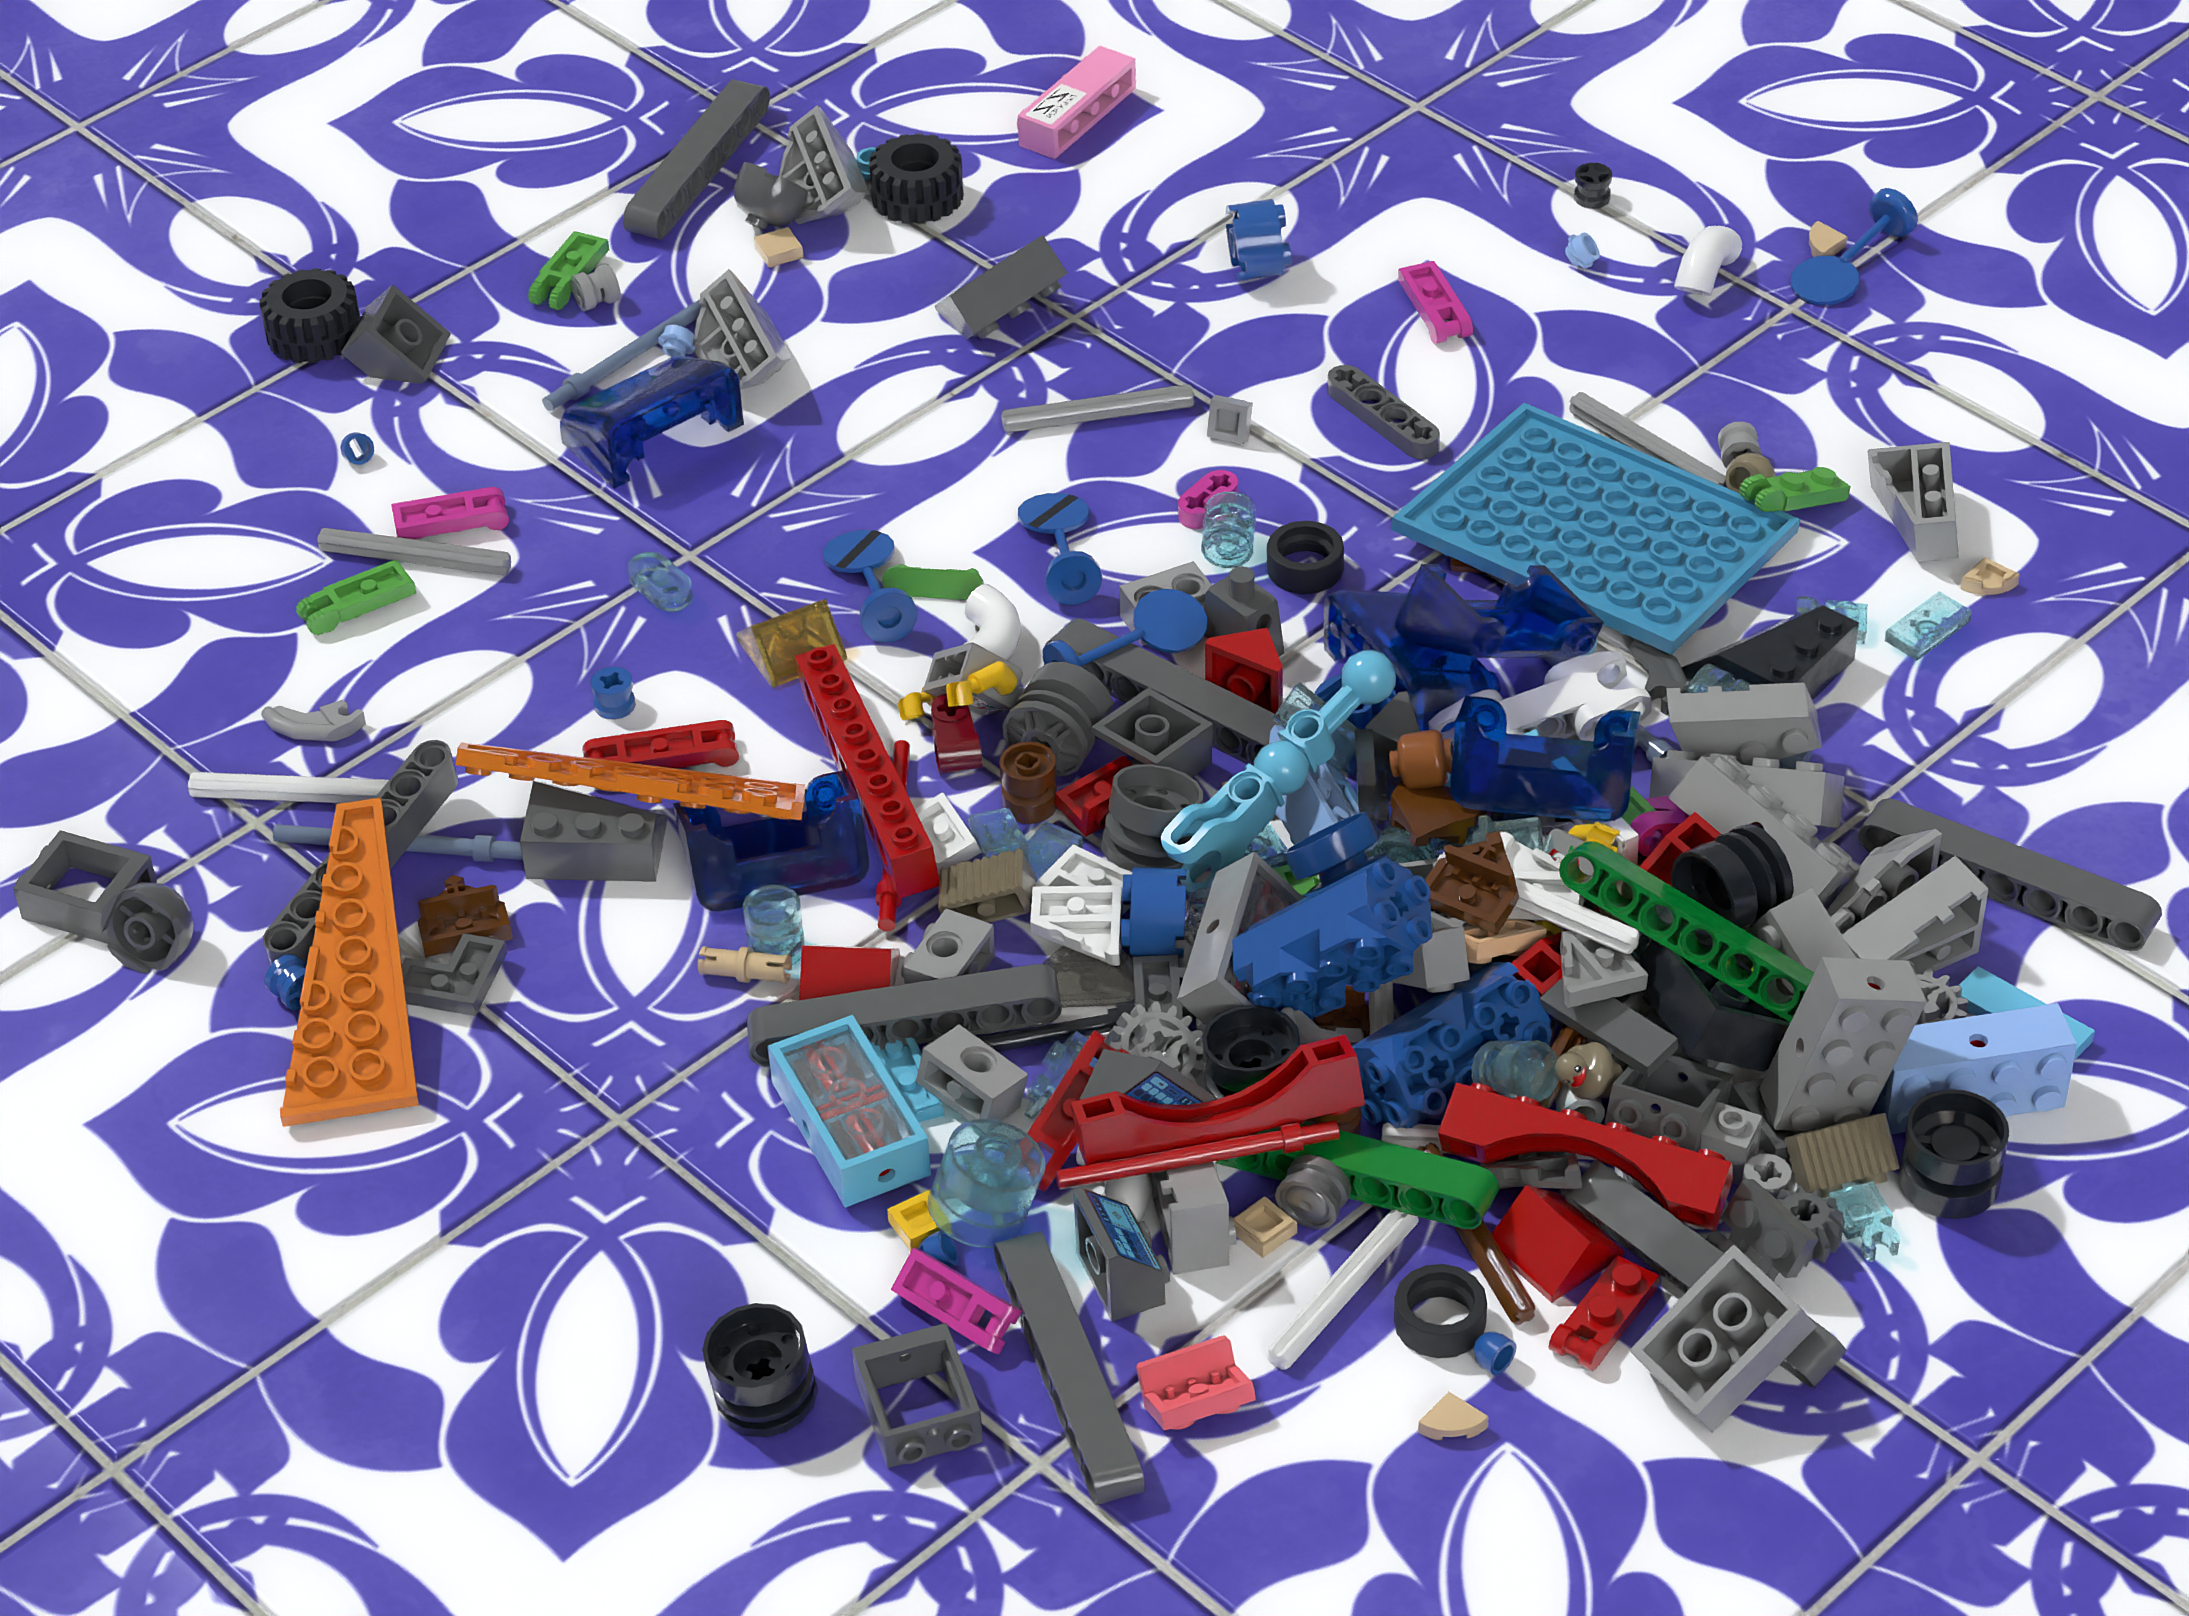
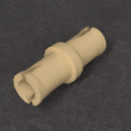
M703 946L699 952L700 956H705V960L698 959V972L700 975L736 977L738 982L749 983L751 979L788 983L791 977L789 973H785V970L792 971V958L788 954L756 953L751 947H741L739 951L709 948L707 946Z

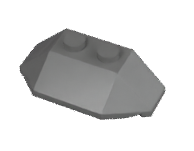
M818 105L789 127L787 138L790 141L783 154L779 175L798 184L810 194L805 207L795 219L798 224L841 215L850 207L857 205L869 193L852 150Z
M730 269L700 293L699 305L701 310L696 321L693 346L715 391L720 396L764 383L792 359L769 315Z

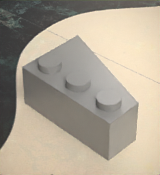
M1950 442L1867 449L1871 488L1916 561H1940L1959 558Z
M1805 683L1749 685V691L1722 692V686L1708 687V692L1681 693L1680 688H1666L1670 725L1682 751L1694 752L1693 761H1698L1701 756L1710 757V754L1737 756L1736 761L1740 764L1752 766L1753 757L1779 760L1822 747L1818 714Z
M1955 855L1847 930L1842 936L1857 959L1904 960L1910 962L1917 974H1924L1927 968H1931L1935 972L1978 953L1988 888Z
M1431 911L1433 936L1431 940L1414 950L1413 972L1390 982L1425 988L1428 992L1438 993L1454 989V983L1470 980L1464 926Z
M1216 1161L1151 1173L1152 1197L1173 1275L1228 1266L1229 1245L1236 1244V1231L1233 1218L1229 1216V1202L1225 1195L1223 1183L1217 1174Z

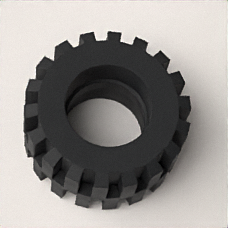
M932 134L900 135L899 138L887 140L886 144H880L875 148L876 152L871 154L869 170L872 204L874 208H878V213L882 216H888V219L892 221H902L904 224H926L928 221L935 222L941 220L943 216L948 217L953 213L954 209L960 207L961 200L964 197L962 158L956 145H951V141L939 139L938 136Z
M303 269L281 276V279L274 280L269 284L270 288L264 289L259 305L267 343L274 354H279L280 358L284 360L293 359V362L318 363L320 360L328 361L334 359L336 355H343L341 352L360 319L356 291L353 283L348 281L346 276L343 274L336 275V271Z

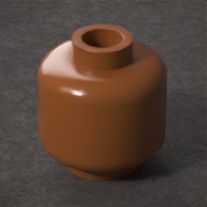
M1438 730L1401 735L1398 740L1397 750L1390 751V766L1393 777H1401L1403 784L1408 789L1433 788L1446 785L1450 774L1456 773V759L1451 738L1445 739Z

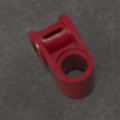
M947 693L939 695L931 704V716L934 724L932 736L939 774L982 768L979 736L974 729L969 705L948 707Z

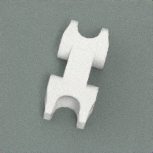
M1606 651L1577 656L1563 661L1548 671L1545 676V685L1504 700L1500 693L1491 689L1466 696L1440 711L1428 723L1429 730L1441 732L1446 724L1452 721L1461 722L1460 725L1451 730L1441 732L1445 739L1451 738L1453 745L1469 744V746L1461 749L1455 756L1456 764L1534 729H1537L1544 746L1576 734L1585 744L1601 743L1617 737L1644 720L1652 712L1651 696L1646 689L1638 687L1620 690L1611 689L1620 684L1627 676L1626 659L1620 652ZM1615 665L1609 673L1598 676L1600 670L1605 666ZM1639 702L1634 710L1628 713L1619 712L1628 705Z

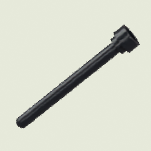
M1133 1000L1115 1003V1008L1107 1009V1014L978 1038L997 1052L1090 1036L1094 1030L1100 1034L1107 1033L1114 1026H1117L1116 1022L1124 1012L1130 1014L1135 1004ZM1134 1032L1131 1033L1130 1038L1135 1036Z

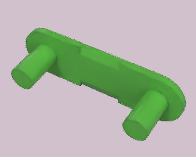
M899 564L888 568L882 578L884 588L903 590L910 597L967 600L977 587L984 584L978 570L974 568L968 570H944L907 567L904 564Z

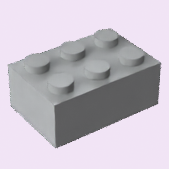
M1733 1245L1629 1351L1704 1426L1713 1432L1817 1326L1795 1301Z

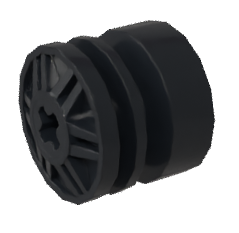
M1752 824L1735 827L1728 833L1717 836L1712 842L1702 843L1681 853L1674 860L1671 871V884L1673 888L1743 930H1746L1752 923L1757 922L1770 909L1791 899L1794 892L1793 875L1786 855L1773 837L1764 829ZM1696 929L1701 936L1713 941L1707 931Z
M1238 1006L1219 1013L1206 1025L1202 1035L1206 1091L1220 1099L1238 1093L1263 1080L1281 1066L1300 1046L1297 1025L1287 1014L1267 1006Z
M753 1303L734 1308L717 1319L706 1333L702 1352L721 1418L730 1428L746 1436L768 1437L784 1433L801 1423L814 1407L818 1392L802 1324L790 1311L775 1304Z

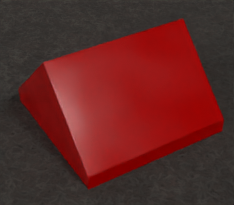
M1268 628L1208 638L1205 642V680L1283 718V666Z
M802 945L799 1000L895 986L900 949Z
M1525 1185L1492 1232V1236L1511 1267L1551 1303L1607 1268L1617 1255L1624 1257V1250L1574 1205L1568 1203L1560 1193Z

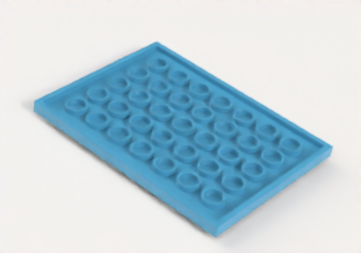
M1523 403L1392 517L1391 530L1672 655L1798 533L1800 519L1782 511L1763 513L1755 507L1754 499L1747 501L1740 493Z

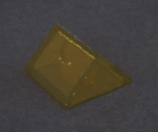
M826 599L752 625L736 633L737 641L772 688L799 678L795 655L808 652L817 647L835 644L842 660H847V653Z

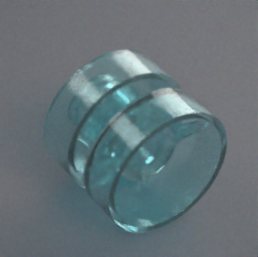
M977 1119L961 1124L952 1132L941 1165L929 1192L927 1203L933 1221L951 1238L974 1247L994 1248V1243L1018 1237L1045 1172L1046 1164L1042 1150L1027 1133L1002 1121Z

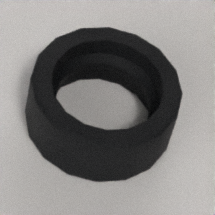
M1306 520L1280 526L1270 535L1267 542V571L1269 578L1276 586L1288 592L1299 594L1319 593L1333 587L1341 579L1344 571V544L1342 537L1334 528L1320 522ZM1310 551L1319 553L1326 558L1315 563H1298L1285 558V556L1295 552Z
M1447 1264L1425 1265L1411 1271L1399 1283L1394 1297L1396 1333L1405 1346L1418 1354L1433 1358L1456 1357L1472 1350L1477 1338L1484 1334L1487 1321V1298L1485 1288L1474 1275L1460 1267ZM1444 1297L1456 1300L1468 1309L1469 1314L1456 1323L1437 1325L1425 1322L1415 1316L1412 1308L1417 1303L1428 1298Z

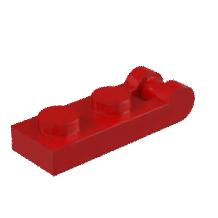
M1617 1255L1565 1323H1561L1556 1327L1550 1338L1548 1349L1561 1356H1565L1568 1353L1578 1358L1579 1365L1594 1371L1658 1289L1659 1275Z

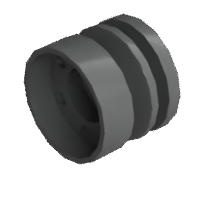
M1049 662L1038 668L1023 694L1009 711L1002 724L1003 738L1008 748L1020 742L1044 744L1055 755L1056 777L1068 776L1079 770L1093 745L1099 739V737L1091 734V727L1113 712V700L1103 683L1084 668L1067 662Z
M1144 764L1121 769L1113 778L1108 808L1110 813L1106 815L1105 829L1102 836L1101 850L1106 858L1118 867L1132 872L1133 867L1181 869L1183 863L1171 859L1166 854L1161 843V835L1181 810L1192 804H1202V788L1197 781L1187 774L1170 767ZM1192 836L1182 837L1176 844H1186Z

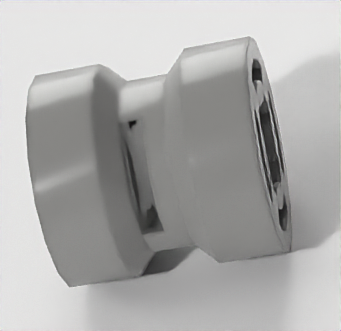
M608 264L597 267L594 273L591 274L581 272L571 276L574 297L578 306L584 312L594 309L600 302L604 301L609 304L619 301L621 298L617 277Z

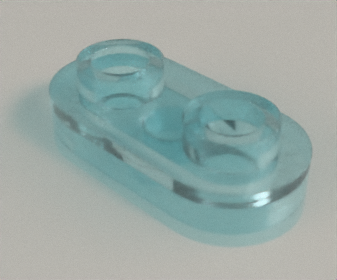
M643 552L635 555L628 562L630 584L657 608L668 612H677L692 602L693 589L691 579L664 555L657 552Z

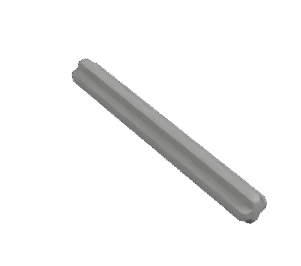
M1185 384L1006 409L1002 411V426L1005 432L1012 433L1190 408L1194 406V392L1191 385Z
M1578 392L1575 396L1571 397L1569 401L1571 403L1569 407L1571 413L1628 447L1728 488L1725 475L1584 392Z
M323 528L317 538L318 547L323 552L390 561L398 560L405 563L501 576L508 574L512 563L511 555L506 551L341 529Z

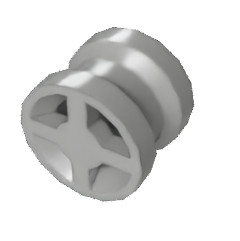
M1743 421L1727 424L1719 432L1718 445L1721 450V459L1724 467L1728 468L1733 459L1745 453L1762 455L1757 431L1750 423Z
M1759 1154L1746 1162L1743 1179L1756 1180L1776 1199L1781 1188L1789 1191L1788 1187L1792 1171L1784 1159L1772 1154Z

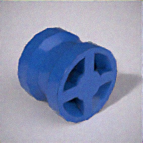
M607 667L597 671L592 676L590 683L592 693L595 695L593 704L595 712L600 717L612 720L628 716L634 710L636 702L632 692L633 681L631 674L626 669Z
M294 954L283 955L272 963L265 974V987L275 996H280L281 1001L290 1010L298 1011L301 1009L300 997L306 970L305 962Z

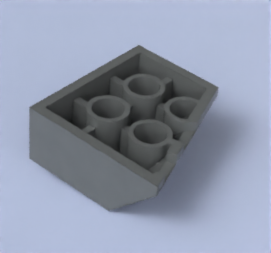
M1041 235L947 296L934 307L966 340L976 333L981 340L1000 327L996 322L1000 317L1008 313L1011 319L1031 307L1027 300L1037 293L1044 299L1062 286L1058 280L1068 273L1044 235Z
M533 781L520 839L526 879L656 882L667 825V815L557 785Z

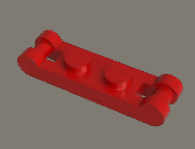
M727 720L594 738L586 741L582 746L583 757L667 768H684L708 763L729 767L739 760L738 747L734 742V726Z
M1096 1030L1089 1036L1005 1165L1016 1174L1022 1171L1035 1180L1033 1185L1043 1192L1047 1190L1056 1176V1171L1061 1169L1078 1142L1070 1102L1080 1100L1094 1070L1089 1065L1093 1057L1098 1060L1103 1049L1130 1054L1123 1048L1117 1051L1105 1043L1106 1037ZM1036 1145L1052 1154L1046 1164L1030 1155Z

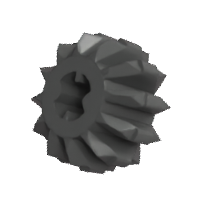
M1799 1185L1795 1193L1781 1188L1776 1200L1819 1238L1804 1264L1805 1268L1811 1259L1825 1264L1830 1253H1837L1844 1231L1845 1220L1843 1212L1838 1211L1836 1198L1823 1199L1820 1188L1813 1193L1805 1192L1801 1185Z

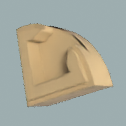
M1817 221L1811 227L1809 246L1813 257L1834 256L1846 248V235L1820 221Z
M1984 557L1962 578L1961 589L1980 595L2001 594L2012 590L2018 585L2020 574Z
M1448 1392L1418 1422V1433L1434 1440H1442V1437L1466 1435V1438H1471L1488 1428L1489 1416L1451 1392Z

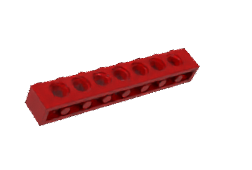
M835 644L817 647L808 652L795 655L803 696L898 899L938 887L939 875L932 843Z

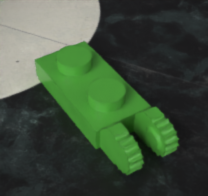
M574 231L539 271V276L534 280L529 289V302L540 305L548 297L551 286L555 287L549 295L551 309H563V306L569 302L571 292H573L571 276L581 272L590 274L610 250L608 239Z
M1815 467L1810 471L1799 473L1785 472L1781 476L1769 478L1764 477L1762 474H1756L1743 480L1739 487V492L1747 501L1754 499L1755 507L1763 513H1767L1768 511H1790L1846 501L1851 486L1836 476L1835 471L1826 467Z
M392 560L323 587V590L301 599L296 606V612L301 619L306 620V626L309 631L319 636V634L323 635L324 632L328 633L335 630L340 621L343 623L416 594L415 583L399 561Z

